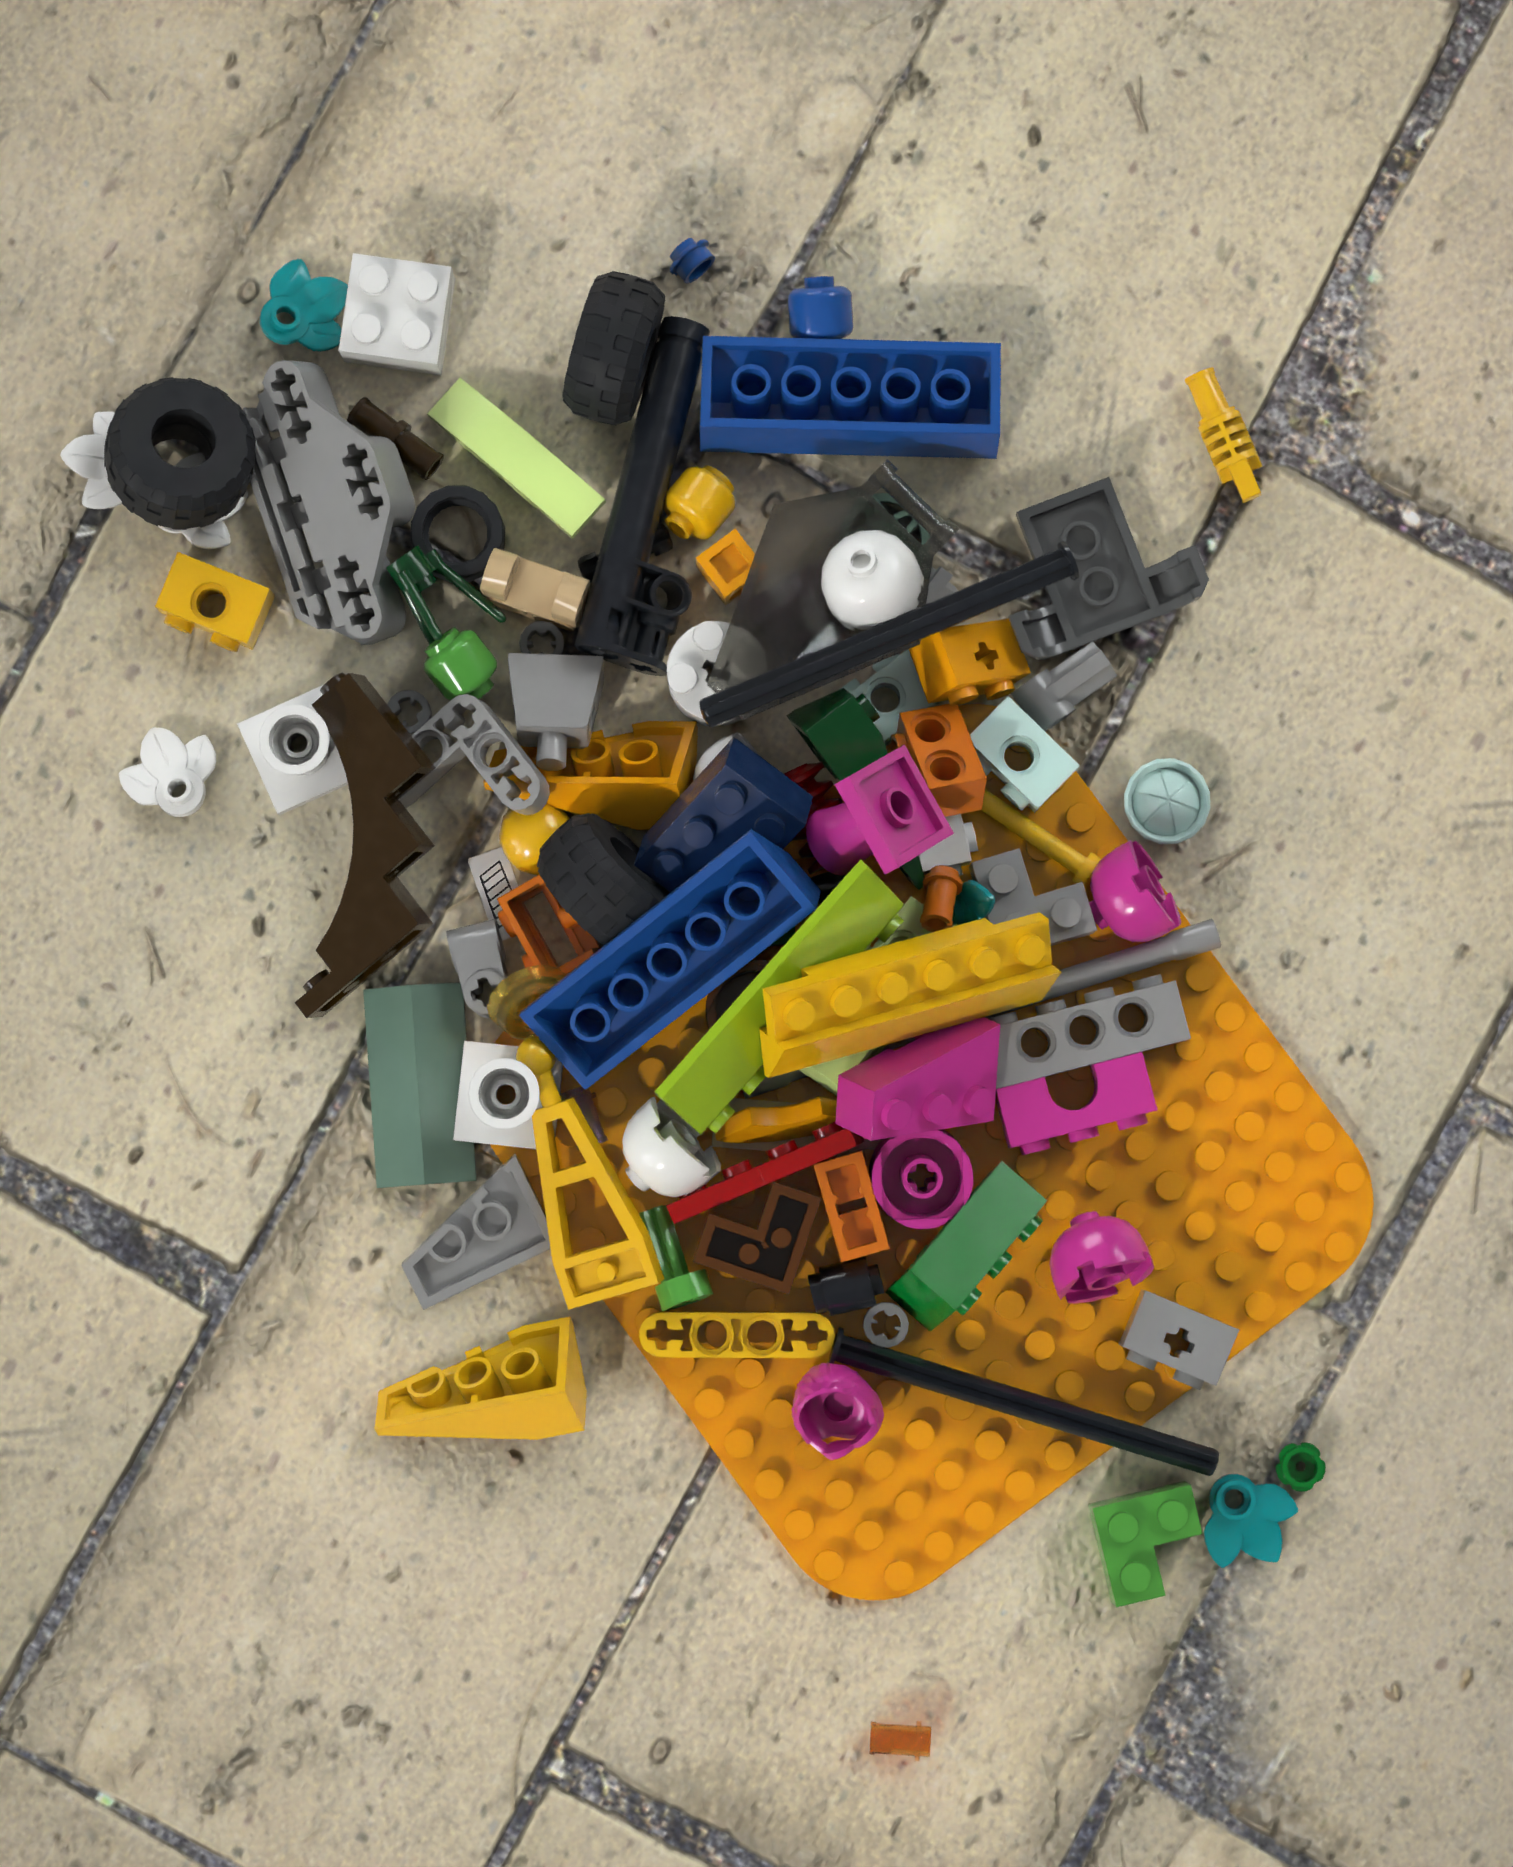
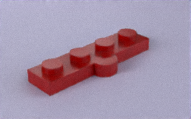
M836 1121L812 1131L816 1141L798 1148L793 1139L766 1151L770 1160L755 1167L751 1166L749 1159L721 1170L725 1180L709 1187L705 1184L692 1193L679 1196L678 1200L666 1205L673 1223L676 1224L863 1143L864 1139L862 1136L835 1124Z

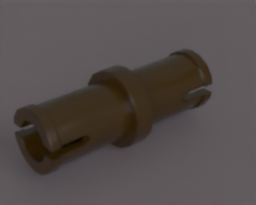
M367 397L360 399L348 415L347 422L354 425L365 435L382 436L390 439L398 449L402 462L421 475L420 477L424 480L431 478L444 459L442 453L434 450L411 432V425L404 420L397 422L371 403Z

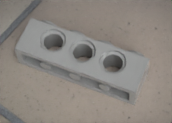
M1159 974L1133 981L1134 991L1115 996L1113 987L1086 993L1084 994L1086 1003L1066 1008L1065 1000L1062 999L1036 1006L1037 1016L1018 1021L1016 1012L988 1018L1000 1024L996 1089L1191 1039L1176 980L1163 983L1162 976ZM1126 1004L1136 1005L1144 1014V1024L1138 1032H1128L1119 1024L1118 1013ZM1076 1017L1089 1018L1096 1027V1036L1088 1045L1078 1044L1070 1036L1069 1027ZM1037 1029L1045 1034L1048 1047L1041 1057H1030L1022 1050L1021 1037L1026 1030Z

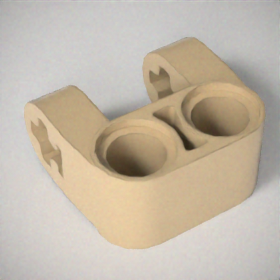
M494 548L487 562L480 590L489 601L499 608L536 621L550 622L560 629L574 631L591 583L590 580L562 572L521 558L516 554Z

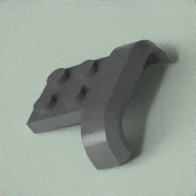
M1109 477L1016 512L1018 523L1033 559L1058 549V543L1064 541L1069 546L1079 570V578L1076 580L1068 577L1044 587L1050 605L1031 611L1026 609L1008 616L1021 652L1035 659H1047L1068 652L1092 641H1097L1182 608L1198 600L1209 581L1196 545L1180 550L1170 558L1147 568L1144 567Z

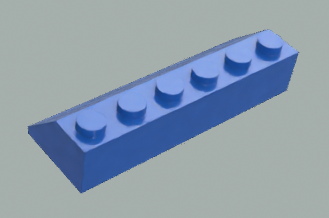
M703 336L700 452L997 459L1000 439L1001 343Z
M751 829L521 1011L519 1016L586 1090L815 911L818 906L821 890L788 852Z

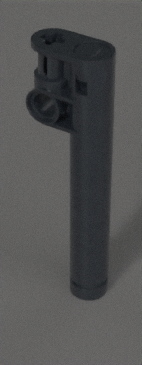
M668 316L662 319L658 334L659 341L655 345L574 645L576 649L588 655L603 656L605 661L653 676L667 675V664L663 662L669 636L676 633L680 615L688 610L692 599L691 588L685 578L648 562L702 364L703 336L710 335V330L703 324L676 316ZM658 586L667 595L668 601L665 609L659 605L656 599Z

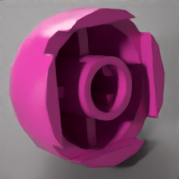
M1130 840L1120 845L1099 861L1092 872L1090 888L1094 900L1089 902L1094 921L1100 929L1109 926L1117 936L1131 942H1147L1161 937L1180 926L1181 918L1171 892L1165 895L1159 882L1163 878L1160 871L1137 841L1132 842Z
M1095 1211L1080 1214L1070 1221L1071 1227L1058 1237L1052 1248L1049 1264L1058 1297L1062 1299L1065 1296L1067 1302L1073 1304L1092 1302L1118 1294L1117 1288L1113 1285L1130 1278L1133 1287L1148 1277L1154 1269V1263L1141 1234L1128 1221L1113 1216L1099 1217L1098 1212Z

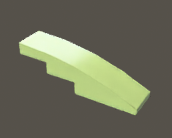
M459 378L427 413L434 422L500 480L503 479L536 510L539 509L572 539L606 503L599 493L463 379Z

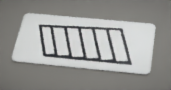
M502 847L471 857L468 859V863L488 920L496 919L503 941L511 937L499 920L498 912L502 908L497 898L518 887L511 863L505 856Z

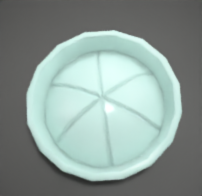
M1175 758L1156 759L1142 765L1130 778L1124 793L1125 813L1131 826L1145 839L1158 844H1178L1193 837L1205 824L1210 811V791L1203 776L1190 764Z

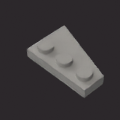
M516 1153L402 1262L401 1266L423 1310L550 1249L546 1214Z

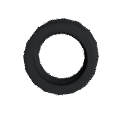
M466 485L445 486L431 492L417 506L411 521V543L413 547L419 545L424 554H428L433 550L429 541V528L434 517L441 510L451 506H466L474 509L484 519L487 526V541L483 550L474 559L464 563H452L442 559L445 564L464 580L471 582L483 577L487 562L494 548L504 550L505 525L497 506L483 492ZM434 570L432 572L434 576L448 581L438 571Z

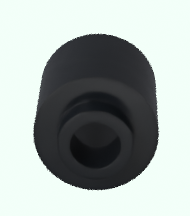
M866 1256L819 1267V1273L808 1275L817 1314L829 1312L830 1316L876 1306L875 1295L884 1293L878 1264L868 1266Z

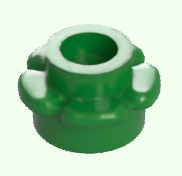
M1302 1442L1300 1445L1294 1443L1286 1445L1278 1455L1280 1462L1276 1465V1474L1279 1480L1285 1485H1291V1488L1295 1491L1304 1492L1312 1489L1316 1482L1323 1479L1326 1470L1325 1462L1319 1457V1449L1307 1442ZM1298 1462H1303L1305 1464V1469L1303 1471H1298L1296 1469V1464Z

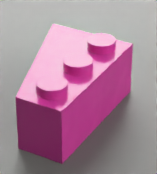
M982 1017L915 1036V1041L894 1051L889 1048L839 1074L835 1124L873 1141L994 1121L1000 1024Z

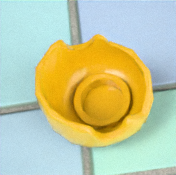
M547 804L542 810L532 815L519 814L509 809L503 816L499 833V842L505 856L519 871L536 876L539 875L537 863L540 847L561 825L570 819L564 810Z

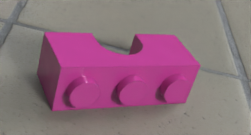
M1143 1052L1090 1065L1094 1082L1093 1095L1090 1101L1078 1110H1067L1058 1106L1049 1094L1045 1077L996 1089L995 1100L1007 1147L1019 1146L1021 1154L1026 1155L1051 1148L1049 1138L1067 1133L1070 1143L1100 1136L1097 1126L1117 1121L1119 1130L1147 1124L1146 1113L1157 1111V1106Z

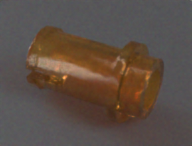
M917 1721L916 1726L871 1722L869 1755L915 1756V1761H920V1757H930L931 1726H921L922 1721Z

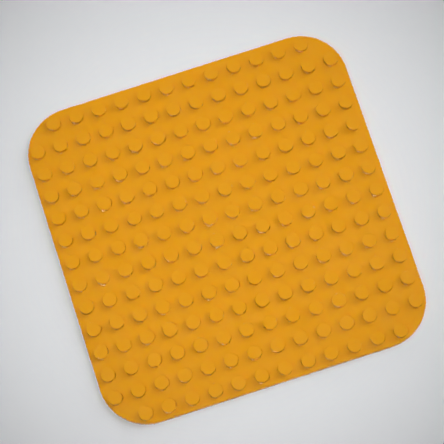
M985 704L958 706L969 735L997 706ZM891 744L886 746L887 753L892 752ZM1016 745L1005 750L1004 759L1008 767L1015 771H1023L1030 767L1031 755L1027 749ZM992 771L986 776L985 789L1086 858L1092 852L1102 859L1115 848L1128 842L1127 838L1077 771L1035 813L1028 806L1022 811L1015 807L1001 792L1005 784ZM835 785L824 794L825 799H842ZM979 810L961 814L963 823L972 822L976 835L978 851L970 852L971 862L1020 848L1034 896L1076 884L1072 881L1076 874L983 811ZM807 839L792 840L783 849L793 857L810 878L829 872L826 869H822L811 875L809 874L808 869L816 861L815 857L801 858L799 855L800 849L808 842ZM874 854L864 861L904 904L910 896L924 904L926 896L924 887L918 890L908 881L899 868L884 874ZM969 865L962 866L963 875L959 876L963 883L972 880ZM1092 874L1084 884L1089 902L1094 900L1090 888ZM1179 908L1181 925L1170 932L1191 926ZM802 921L795 926V932L800 928ZM1096 924L1097 931L1093 934L1051 946L1052 965L1061 970L1146 942H1131L1117 936L1109 926L1100 929ZM876 938L870 946L873 947L879 938ZM784 945L769 946L752 960L771 961ZM1211 951L1183 960H1171L1012 1011L1016 1012L1019 1021L1037 1016L1035 1007L1064 999L1066 1008L1086 1003L1084 998L1086 993L1113 987L1115 996L1134 991L1133 981L1161 974L1163 983L1176 980L1191 1039L1143 1052L1157 1106V1111L1146 1113L1147 1124L1119 1130L1117 1121L1097 1126L1100 1136L1070 1143L1067 1133L1049 1138L1051 1148L1026 1155L1021 1154L1019 1146L1007 1147L996 1100L994 1121L944 1129L954 1136L970 1159L973 1169L972 1191L993 1168L1003 1161L1047 1200L1037 1213L1043 1221L1024 1243L1018 1238L1014 1240L1006 1250L1013 1256L1012 1259L994 1279L988 1274L983 1277L976 1286L982 1292L981 1296L963 1316L955 1311L930 1332L887 1295L885 1291L905 1273L916 1260L919 1252L932 1241L944 1225L931 1229L906 1227L892 1219L880 1207L890 1242V1249L866 1255L868 1266L878 1264L884 1293L875 1295L877 1304L890 1302L899 1306L905 1312L909 1322L908 1332L904 1340L888 1349L1142 1426L1193 1387L1172 1379L1176 1369L1157 1362L1153 1371L1127 1360L1126 1357L1129 1349L1118 1345L1141 1289L1239 1329L1227 1359L1229 1361L1336 1281L1353 1264L1366 1242L1373 1217V1188L1367 1165L1352 1139ZM708 994L586 1090L563 1066L560 1090L561 1100L574 1097L638 1213L661 1205H668L678 1200L679 1197L663 1196L651 1188L644 1192L632 1183L625 1172V1169L630 1165L623 1154V1134L628 1121L651 1097H655L656 1103L661 1100L655 1095L654 1091L708 1032L709 1029L706 1022V1000ZM1126 1004L1118 1013V1021L1124 1030L1138 1032L1144 1024V1014L1136 1005ZM519 1016L500 1034L494 1044L519 1046L527 1038L538 1036ZM1076 1017L1069 1027L1070 1036L1076 1043L1088 1045L1096 1036V1027L1089 1018ZM1029 1029L1021 1037V1047L1028 1056L1041 1057L1047 1050L1048 1041L1045 1034L1040 1030ZM1090 1065L1045 1077L1052 1100L1064 1109H1081L1090 1101L1093 1095L1094 1082ZM805 1077L791 1082L786 1087L748 1099L802 1103L817 1097L837 1100V1096L810 1077ZM503 1085L497 1091V1099L504 1105L512 1103L516 1097L515 1089L510 1085ZM741 1090L735 1098L745 1099L743 1091ZM557 1119L555 1141L559 1168L563 1169L586 1162L563 1119ZM709 1128L696 1138L703 1151L712 1146L713 1131ZM490 1144L502 1164L516 1153L545 1212L536 1149ZM712 1147L721 1163V1170L749 1159L752 1167L770 1160L766 1151ZM865 1149L864 1154L869 1169L874 1150ZM924 1163L917 1164L915 1172L908 1173L907 1178L913 1179L916 1186L920 1188L924 1187L926 1178L933 1177L934 1172L928 1171ZM811 1165L774 1181L821 1198L789 1294L693 1262L709 1213L755 1229L758 1228L773 1184L771 1182L674 1224L689 1273L706 1269L714 1294L695 1303L665 1312L816 1313L808 1275L819 1273V1267L841 1261L814 1166ZM721 1170L706 1184L707 1187L725 1180ZM594 1177L562 1186L572 1254L628 1238ZM1092 1211L1098 1212L1099 1217L1113 1216L1128 1221L1141 1234L1149 1249L1154 1263L1152 1273L1133 1287L1130 1278L1113 1285L1117 1288L1118 1294L1107 1298L1075 1304L1068 1303L1065 1296L1060 1299L1052 1280L1049 1264L1052 1248L1058 1237L1071 1227L1070 1221L1080 1214ZM659 1284L603 1300L794 1561L814 1581L846 1597L871 1601L888 1600L922 1589L1113 1447L835 1361L834 1364L845 1365L857 1371L872 1389L877 1392L883 1406L884 1418L879 1431L867 1444L854 1448L850 1453L839 1459L829 1460L811 1444H807L796 1430L792 1418V1407L797 1384L810 1368L821 1363H828L831 1349L823 1356L817 1358L656 1357L644 1350L640 1344L639 1332L642 1323L648 1316L653 1313L662 1312L655 1291V1286ZM871 1307L830 1316L829 1312L821 1313L833 1325L835 1336L838 1328L842 1327L844 1328L843 1335L872 1343L865 1335L863 1328L864 1316ZM880 1311L874 1315L873 1319L878 1322L877 1324L871 1323V1328L875 1335L884 1333L890 1339L898 1333V1330L894 1329V1326H900V1320L896 1314L887 1316L884 1311ZM681 1319L683 1330H670L667 1328V1321L658 1320L656 1328L647 1331L648 1339L656 1340L658 1349H665L668 1340L683 1339L681 1350H692L689 1333L693 1320ZM783 1319L781 1321L785 1334L781 1348L783 1351L793 1350L791 1340H804L807 1343V1349L814 1350L817 1349L818 1341L826 1340L827 1332L818 1329L817 1321H808L807 1329L803 1331L791 1330L792 1319ZM709 1320L700 1325L697 1337L703 1347L712 1350L718 1349L724 1344L727 1333L723 1324L715 1320ZM760 1320L750 1326L747 1337L753 1347L764 1350L773 1346L777 1338V1332L773 1324ZM1181 1328L1176 1335L1166 1333L1163 1342L1171 1346L1169 1353L1171 1356H1174L1177 1349L1186 1351L1190 1342L1182 1338L1184 1330ZM830 1436L828 1438L823 1439V1441L829 1444L830 1442L836 1440L853 1439Z

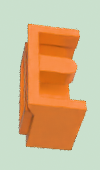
M540 874L497 898L502 908L498 912L502 926L511 938L518 937L526 951L521 956L525 968L533 980L538 981L541 979L544 986L554 985L601 949L599 942L590 933L585 931L559 904L558 900L546 887ZM542 892L578 955L560 967L524 902Z

